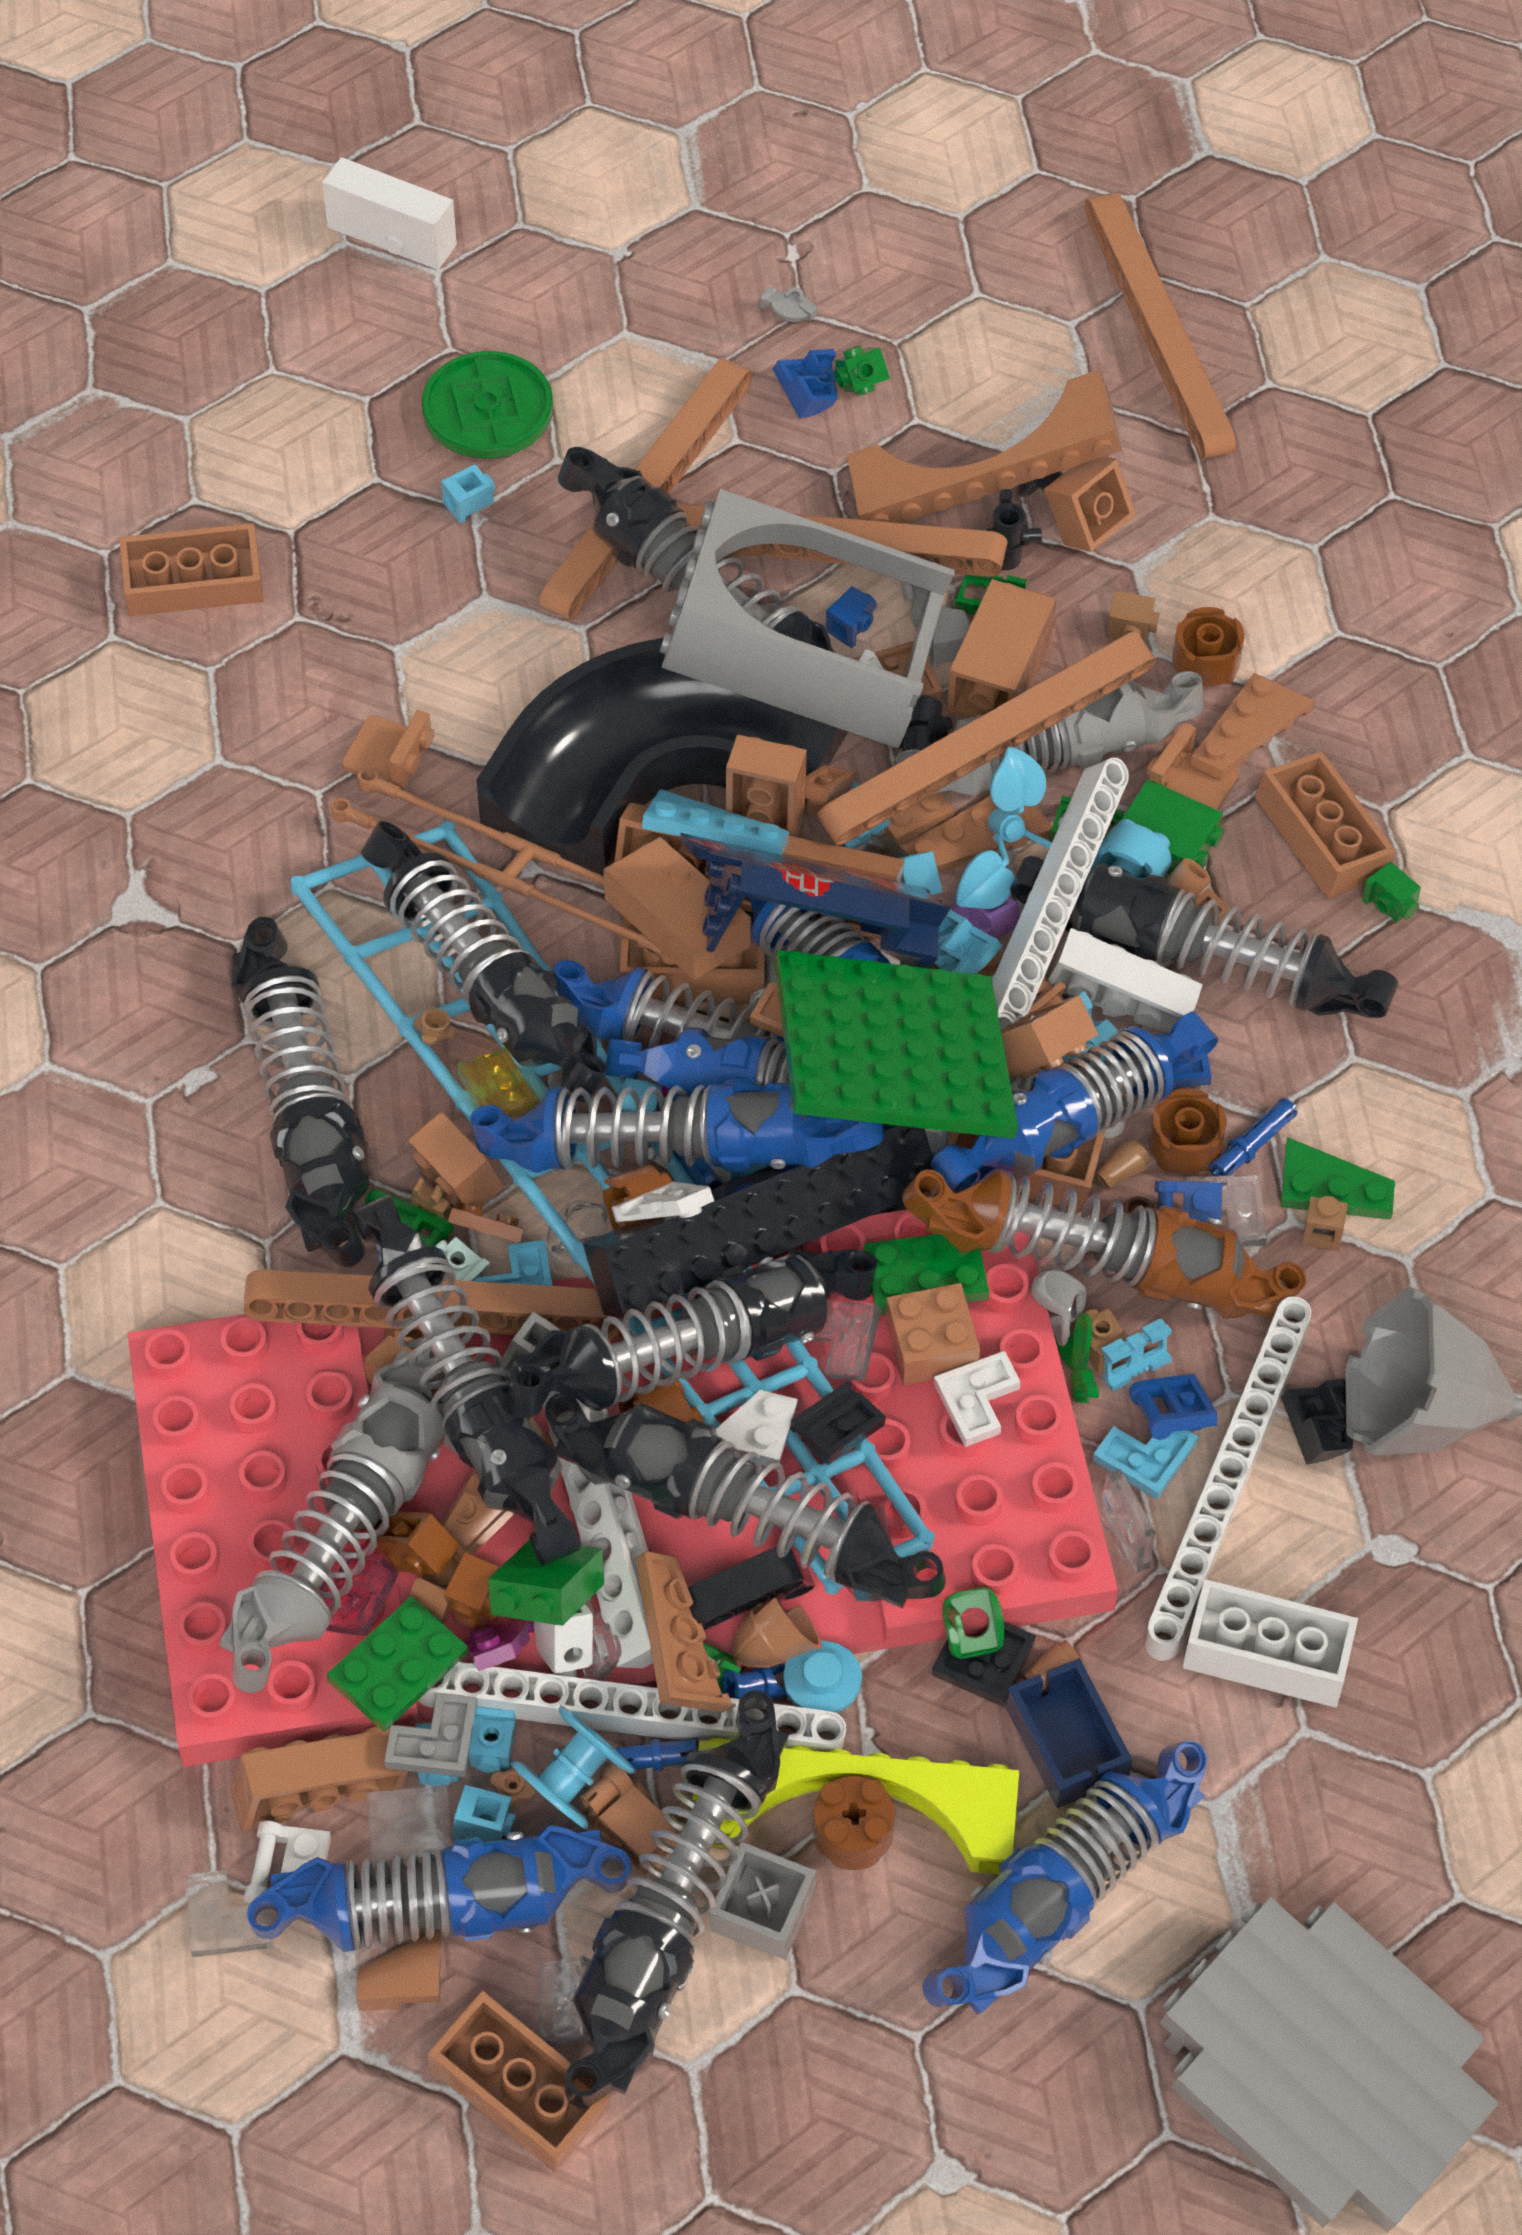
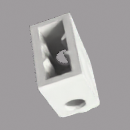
M585 1604L563 1626L534 1622L538 1653L553 1671L554 1675L578 1678L577 1669L586 1668L592 1664L593 1616Z

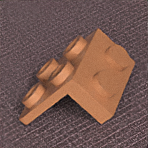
M417 709L408 726L374 715L367 717L342 761L344 770L358 775L361 770L371 768L377 771L379 778L400 786L401 790H404L411 776L417 771L419 762L426 749L432 744L434 729H431L430 713Z
M1183 723L1176 734L1173 732L1169 734L1163 746V753L1160 757L1154 756L1152 758L1146 775L1149 776L1151 781L1218 810L1238 782L1239 772L1234 769L1219 780L1190 766L1191 757L1196 751L1193 749L1196 728Z

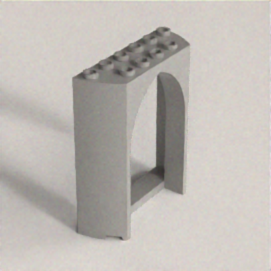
M719 489L714 502L707 500L701 517V526L698 528L693 543L694 547L685 568L684 579H682L676 597L677 601L668 625L674 627L672 634L665 633L659 651L665 654L662 668L899 748L912 718L913 708L923 689L924 683H921V678L942 601L955 570ZM760 544H787L814 550L928 590L904 677L790 638L768 628L747 613L732 597L723 583L716 562L741 548Z

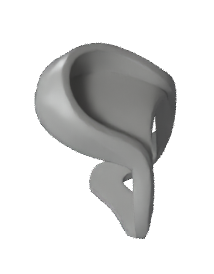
M1051 1269L1040 1273L1034 1278L1031 1285V1294L1039 1305L1059 1314L1058 1316L1051 1317L1050 1321L1058 1344L1065 1346L1070 1336V1323L1079 1317L1085 1307L1086 1288L1070 1274L1062 1270ZM1076 1297V1308L1071 1310L1073 1301Z

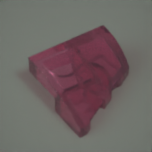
M370 1554L364 1557V1568L360 1574L352 1577L353 1586L348 1594L340 1597L341 1606L336 1614L331 1615V1622L326 1631L350 1635H368L399 1575L385 1554ZM348 1558L346 1560L350 1570L354 1569L358 1563V1558ZM340 1566L338 1572H344L342 1566ZM332 1578L337 1589H342L346 1578ZM325 1581L319 1587V1591L332 1592ZM322 1598L330 1609L333 1604V1598Z

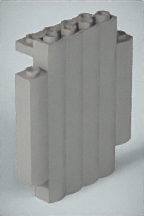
M1270 1897L1263 1906L1256 1900L1240 1918L1246 1925L1238 1934L1230 1929L1214 1947L1220 1953L1210 1964L1204 1958L1188 1976L1194 1982L1184 1993L1177 1988L1162 2005L1167 2013L1159 2023L1171 2033L1163 2045L1175 2056L1183 2046L1190 2051L1173 2070L1179 2078L1172 2084L1171 2088L1321 2227H1325L1351 2198L1386 2232H1389L1402 2220L1499 2104L1498 2101L1461 2069L1486 2038L1335 1902L1327 1910H1324L1319 1905L1303 1923L1309 1928L1307 1930L1273 1898Z

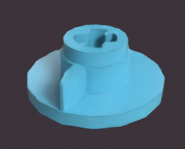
M821 1640V1649L806 1652L786 1662L783 1682L787 1701L791 1700L797 1707L840 1713L851 1706L860 1693L862 1683L860 1664L847 1648L836 1642Z

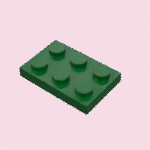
M940 1234L864 1244V1251L870 1252L877 1259V1269L872 1289L876 1315L886 1314L887 1297L958 1283L962 1284L967 1303L989 1300V1288L981 1250L979 1249L962 1253L944 1235Z
M411 1596L327 1673V1681L385 1732L468 1654L469 1647Z

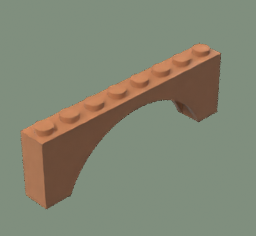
M1096 370L1067 380L1058 403L1038 428L1010 449L986 460L958 467H923L895 458L878 444L847 454L859 518L870 521L906 523L939 511L948 510L951 507L972 500H978L1003 489H1011L1014 486L1035 479H1041L1047 475L1068 468H1074L1098 458L1107 457L1110 454L1122 451V446L1108 388L1100 370Z

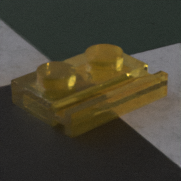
M506 1048L472 1058L471 1063H457V1074L477 1108L485 1105H495L511 1118L527 1113L537 1106L536 1097Z

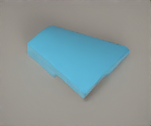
M950 910L939 926L938 958L935 964L940 969L946 971L977 974L997 954L1003 945L996 938L974 927L965 917Z

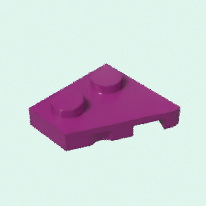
M515 1619L494 1628L489 1624L472 1630L470 1632L471 1636L462 1640L469 1647L468 1656L478 1672L516 1658L522 1651L521 1648L530 1641L528 1633L535 1632L534 1622Z

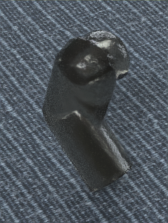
M872 833L869 834L865 845V850L894 858L910 855L897 842Z

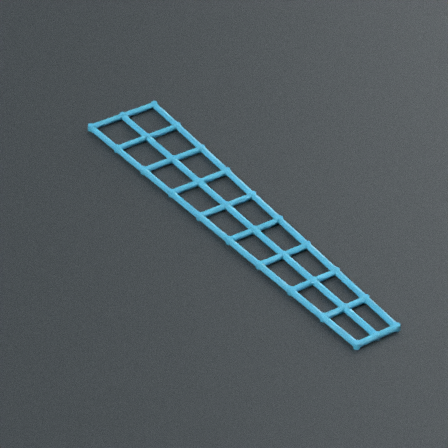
M444 821L441 823V826L413 836L430 844L446 840L455 855L477 864V861L454 829L455 825L451 821ZM362 855L305 876H294L291 878V893L299 898L342 954L344 962L355 971L397 1026L399 1034L407 1039L455 1102L456 1109L462 1111L470 1123V1116L477 1109L475 1103L523 1084H527L539 1102H541L549 1091L541 1077L561 1070L562 1067L551 1063L535 1067L519 1065L498 1039L494 1024L485 1026L514 1065L517 1072L474 1089L463 1090L430 1045L422 1041L419 1029L414 1027L415 1019L422 1016V1014L411 1018L407 1017L363 960L366 957L413 940L411 929L403 928L358 946H353L310 891V888L367 867L373 869L386 887L392 873L389 867L384 869L376 867L363 858ZM464 868L484 898L481 899L483 906L490 908L495 913L499 921L509 931V935L518 940L523 951L529 952L543 970L551 971V967L544 962L502 900V894L496 891L490 881L475 876L473 871ZM467 910L464 917L470 919L478 916L477 910ZM430 923L424 927L417 928L419 936L425 938L433 924ZM441 939L431 942L429 947L433 952L438 953L443 942ZM452 955L443 957L442 962L445 967L451 968L455 961ZM456 972L455 977L457 981L464 983L459 977V972ZM464 998L437 1008L447 1012L451 1018L469 1011L470 1005ZM596 1039L597 1055L606 1064L607 1054L602 1048V1042ZM605 1075L604 1077L617 1096H619L623 1090L625 1080L621 1077ZM649 1142L660 1158L659 1142ZM578 1143L576 1161L582 1160L603 1190L608 1189L609 1185L605 1184L604 1180L612 1176L600 1160L599 1164L593 1169L588 1163L586 1143ZM600 1143V1151L611 1147V1143ZM672 1151V1160L666 1169L675 1182L694 1184ZM498 1159L513 1178V1183L521 1188L570 1252L572 1260L580 1265L594 1284L583 1243L579 1241L533 1181L534 1178L551 1172L553 1169L535 1173L521 1167L513 1160ZM689 1293L681 1296L688 1300ZM684 1306L672 1311L675 1321L681 1318ZM664 1315L651 1320L653 1329L667 1325ZM631 1317L629 1329L633 1335L632 1337L646 1333L643 1323L637 1317ZM800 1340L785 1344L798 1364L765 1379L758 1380L744 1360L728 1364L744 1388L708 1404L702 1401L686 1379L678 1378L684 1389L683 1396L689 1406H695L701 1413L704 1424L715 1429L721 1425L715 1417L744 1405L759 1390L773 1392L805 1377L808 1378L821 1399L834 1391V1389L817 1366V1360L811 1357ZM666 1358L668 1363L675 1369V1364L672 1360ZM661 1364V1373L664 1377L671 1376L672 1373ZM791 1430L789 1431L786 1446L805 1472L803 1474L806 1476L808 1488L825 1482L829 1485L833 1500L841 1494L829 1478L865 1463L914 1536L894 1546L899 1557H906L932 1549L935 1539L934 1533L928 1530L876 1453L875 1445L869 1442L867 1438L854 1447L855 1450L842 1455L831 1464L827 1465L824 1463L820 1465L801 1441L796 1432L793 1433ZM762 1479L760 1485H763L774 1491L777 1490V1485L773 1487H768V1485ZM796 1479L783 1495L789 1497L800 1492L801 1481ZM819 1490V1492H820V1493L822 1494V1496L825 1498V1493H824V1491H823V1490ZM843 1500L833 1511L839 1519L846 1522L848 1504ZM797 1535L793 1545L802 1554L807 1539ZM817 1552L809 1566L824 1584L825 1591L831 1595L837 1594L844 1586L832 1581L831 1577L828 1579L825 1577L824 1568L826 1561Z

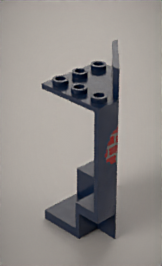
M680 833V842L695 857L707 860L705 874L710 876V884L705 891L704 905L709 906L702 928V934L707 936L706 951L714 952L745 897L860 922V931L881 935L880 949L900 953V965L931 969L938 958L939 926L951 907L942 904V900L936 895L930 894L928 888Z

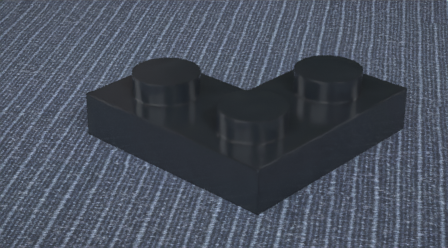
M1004 1622V1640L1001 1649L963 1659L956 1658L951 1654L947 1639L932 1668V1676L1004 1707L1008 1687L1016 1683L1035 1644L1036 1635Z

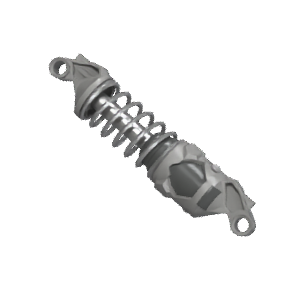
M430 1346L415 1358L416 1362L435 1357ZM401 1349L393 1364L386 1365L375 1372L370 1395L365 1394L357 1404L361 1408L353 1422L343 1426L331 1445L333 1451L327 1463L328 1471L322 1472L318 1477L321 1490L308 1493L306 1501L309 1510L296 1512L293 1518L297 1530L283 1533L281 1539L285 1550L271 1552L269 1561L272 1570L259 1572L250 1587L237 1592L231 1624L222 1636L219 1646L232 1652V1678L235 1686L241 1691L256 1693L267 1685L272 1660L270 1648L292 1642L321 1639L331 1622V1615L336 1614L341 1606L340 1597L348 1594L352 1588V1577L360 1574L364 1568V1557L373 1553L377 1547V1536L383 1535L389 1527V1517L396 1515L403 1502L410 1501L424 1480L423 1474L426 1470L427 1462H433L439 1455L440 1449L437 1446L446 1433L442 1426L444 1418L439 1409H434L431 1406L433 1398L431 1389L422 1388L419 1384L424 1371L429 1367L414 1368L408 1364L412 1352L409 1353ZM440 1367L426 1381L427 1383L439 1381L446 1375ZM328 1477V1485L326 1486L325 1481ZM315 1497H322L324 1506L328 1511L327 1515L316 1509L313 1504ZM304 1516L314 1517L322 1523L315 1535L307 1532L301 1525L300 1521ZM379 1519H382V1523L379 1526V1528L377 1530H374L373 1527H375ZM368 1529L369 1533H359L354 1530ZM291 1536L302 1537L310 1543L303 1555L295 1552L289 1545L288 1540ZM357 1539H370V1543L365 1550H362ZM348 1540L353 1544L356 1552L342 1551ZM278 1556L289 1557L297 1562L290 1575L284 1573L276 1564ZM344 1558H358V1563L354 1569L350 1570ZM336 1560L342 1566L344 1572L330 1571ZM332 1578H346L342 1589H337ZM325 1581L332 1592L318 1591L322 1582ZM322 1598H333V1604L330 1609ZM248 1664H253L258 1666L260 1669L249 1670L244 1666Z

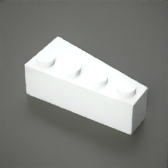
M1072 928L1052 958L1045 977L1053 986H1056L1060 981L1066 985L1061 997L1071 998L1084 991L1092 1005L1103 1009L1104 1015L1116 1018V1016L1127 1014L1134 1016V1022L1169 1033L1173 1025L1182 1016L1195 1010L1203 984L1192 980L1185 974L1175 973L1159 966L1152 960H1145L1126 952L1122 947L1107 944L1093 938L1089 933Z

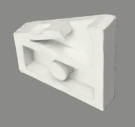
M671 1182L613 1206L612 1211L616 1222L679 1215L680 1218H687L701 1213V1207L714 1202L708 1186Z
M759 1390L716 1429L717 1435L735 1444L739 1458L754 1451L759 1455L761 1465L767 1466L774 1462L780 1463L798 1399ZM752 1459L747 1460L748 1462L754 1463Z

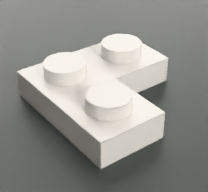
M1005 1351L934 1376L935 1388L965 1447L1001 1434V1425L989 1400L1019 1390L1021 1383Z

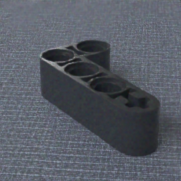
M792 1545L790 1551L782 1558L778 1557L776 1546L689 1586L688 1590L693 1600V1604L689 1608L693 1618L698 1624H702L705 1631L752 1609L759 1603L764 1604L777 1597L783 1600L793 1599L814 1589L815 1584L808 1567L803 1568L801 1566V1554L795 1546Z

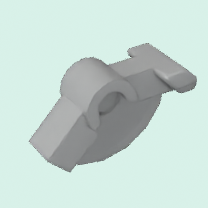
M796 287L790 288L786 292H776V288H768L760 297V309L771 307L772 311L785 321L801 322L808 320L810 322L818 313V307L805 298L803 291Z

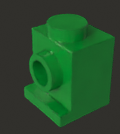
M1390 861L1366 880L1362 901L1366 905L1372 901L1382 914L1388 915L1397 923L1401 919H1409L1417 911L1421 887Z

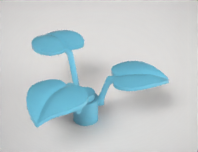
M1007 747L1004 758L994 773L990 786L991 799L998 809L990 814L988 828L995 834L993 840L997 842L1001 857L995 851L987 850L979 853L971 860L962 875L956 893L955 903L960 907L995 908L1004 903L1010 896V887L1014 881V875L1012 871L1005 867L1009 863V858L1004 840L1015 842L1022 838V836H1025L1049 849L1052 845V842L1026 830L1024 820L1016 815L1023 813L1024 806H1035L1040 803L1046 791V777L1040 765L1031 756L1017 748Z

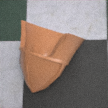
M773 1598L765 1607L763 1603H759L750 1609V1612L741 1621L733 1641V1660L749 1668H771L806 1652L821 1649L822 1642L815 1626L802 1606H796L785 1612L780 1601L777 1598Z

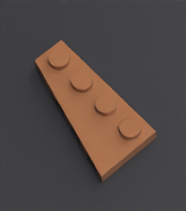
M1253 673L1191 757L1190 766L1221 780L1248 760L1254 750L1269 744L1272 737L1279 731L1283 730L1285 732L1294 725L1295 719L1302 714L1306 716L1313 710L1315 701Z
M990 795L901 847L900 856L906 857L921 852L933 851L939 874L963 866L964 861L973 859L981 852L987 850L999 851L997 842L993 840L995 834L988 828V818L998 807L993 803ZM1024 806L1023 813L1016 815L1024 820L1025 829L1044 839H1049L1050 829L1053 826L1035 806ZM1022 836V838L1015 842H1007L1005 840L1003 842L1005 848L1012 847L1014 850L1027 846V841L1031 839Z
M530 1417L529 1423L534 1432L554 1450L553 1441ZM473 1469L441 1523L461 1544L453 1554V1558L458 1563L464 1552L473 1555L515 1514L509 1511L494 1510L486 1507L477 1490L481 1480L475 1469Z
M644 1551L636 1557V1564L660 1703L724 1713L733 1706L728 1693L722 1694L716 1678L721 1674L716 1661H709L702 1643L707 1637L702 1624H698L691 1614L689 1607L693 1604V1600L677 1558L675 1556Z

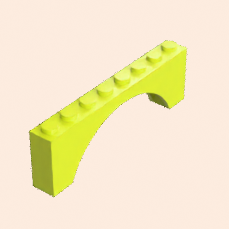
M713 1738L709 1741L700 1740L698 1751L716 1748L730 1741L724 1738ZM795 1745L790 1746L788 1749L784 1748L780 1756L776 1789L766 1795L755 1817L744 1820L748 1827L760 1815L774 1806L806 1793L821 1791L826 1783L833 1782L842 1777L861 1776L868 1779H876L884 1785L890 1797L921 1811L941 1827L956 1844L970 1872L1000 1875L999 1866L1013 1854L1019 1770H1011L1008 1766L1002 1764H992L988 1767L971 1766L968 1762L960 1760L936 1763L924 1757H910L907 1760L894 1759L883 1753H871L868 1756L851 1755L850 1752L842 1749L819 1752L812 1751L805 1746ZM693 1793V1800L697 1801L699 1795ZM738 1811L739 1814L748 1813V1812H740V1811ZM724 1820L720 1827V1830L728 1837L738 1836L741 1832L739 1824L733 1820ZM713 1843L711 1846L728 1849L725 1844Z

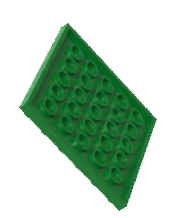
M777 950L774 963L794 1114L1015 1139L1018 1131V1122L991 976L880 963L871 960L864 961L839 958L837 956L807 954L798 951Z

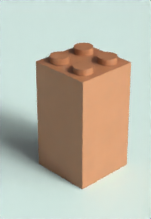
M991 580L950 668L948 713L964 718H976L977 715L983 716L1032 688L1052 643L1056 598L1016 587L1010 583Z

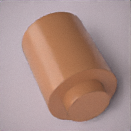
M1184 858L1166 878L1170 885L1178 887L1180 890L1183 889L1186 894L1192 892L1196 898L1211 882L1208 873L1198 863L1188 858Z

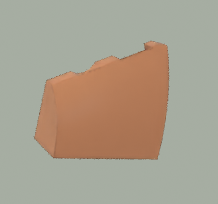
M434 1931V1936L431 1940L423 1935L416 1942L411 1941L360 1967L357 1975L356 1995L359 2011L400 2009V2003L440 2002V1931Z

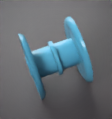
M560 1705V1715L577 1731L572 1739L561 1751L557 1748L555 1749L553 1754L556 1757L541 1775L520 1761H513L510 1764L548 1801L576 1824L587 1830L588 1821L571 1803L573 1798L586 1783L591 1786L595 1782L591 1777L607 1759L629 1774L635 1773L636 1769L596 1731L587 1726L567 1708Z

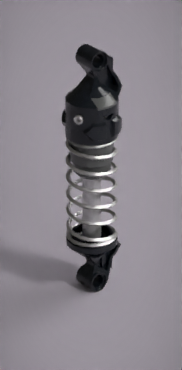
M569 448L557 479L559 484L568 491H590L592 493L594 505L593 530L595 535L612 548V555L619 562L627 567L633 566L638 571H644L645 576H655L663 583V592H672L675 589L679 591L699 526H690L686 513L677 506V499L665 489L654 487L642 476L641 471L617 467L606 458L586 448ZM723 557L716 562L719 572L725 564H736L738 568L736 579L730 582L723 575L720 574L736 602L757 621L780 634L835 653L824 625L809 619L798 607L786 606L780 608L781 596L779 592L773 589L761 592L762 580L760 576L754 573L742 575L743 564L739 558L731 557L724 559ZM748 579L755 580L757 584L756 592L751 598L738 589L740 583ZM768 595L774 596L776 600L775 608L770 614H767L757 605L759 599Z

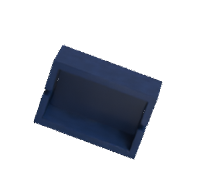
M1080 1658L1047 1671L1046 1696L1041 1697L1044 1680L1040 1674L1008 1687L1005 1707L1056 1808L1086 1797V1792L1107 1772L1130 1775L1132 1757Z

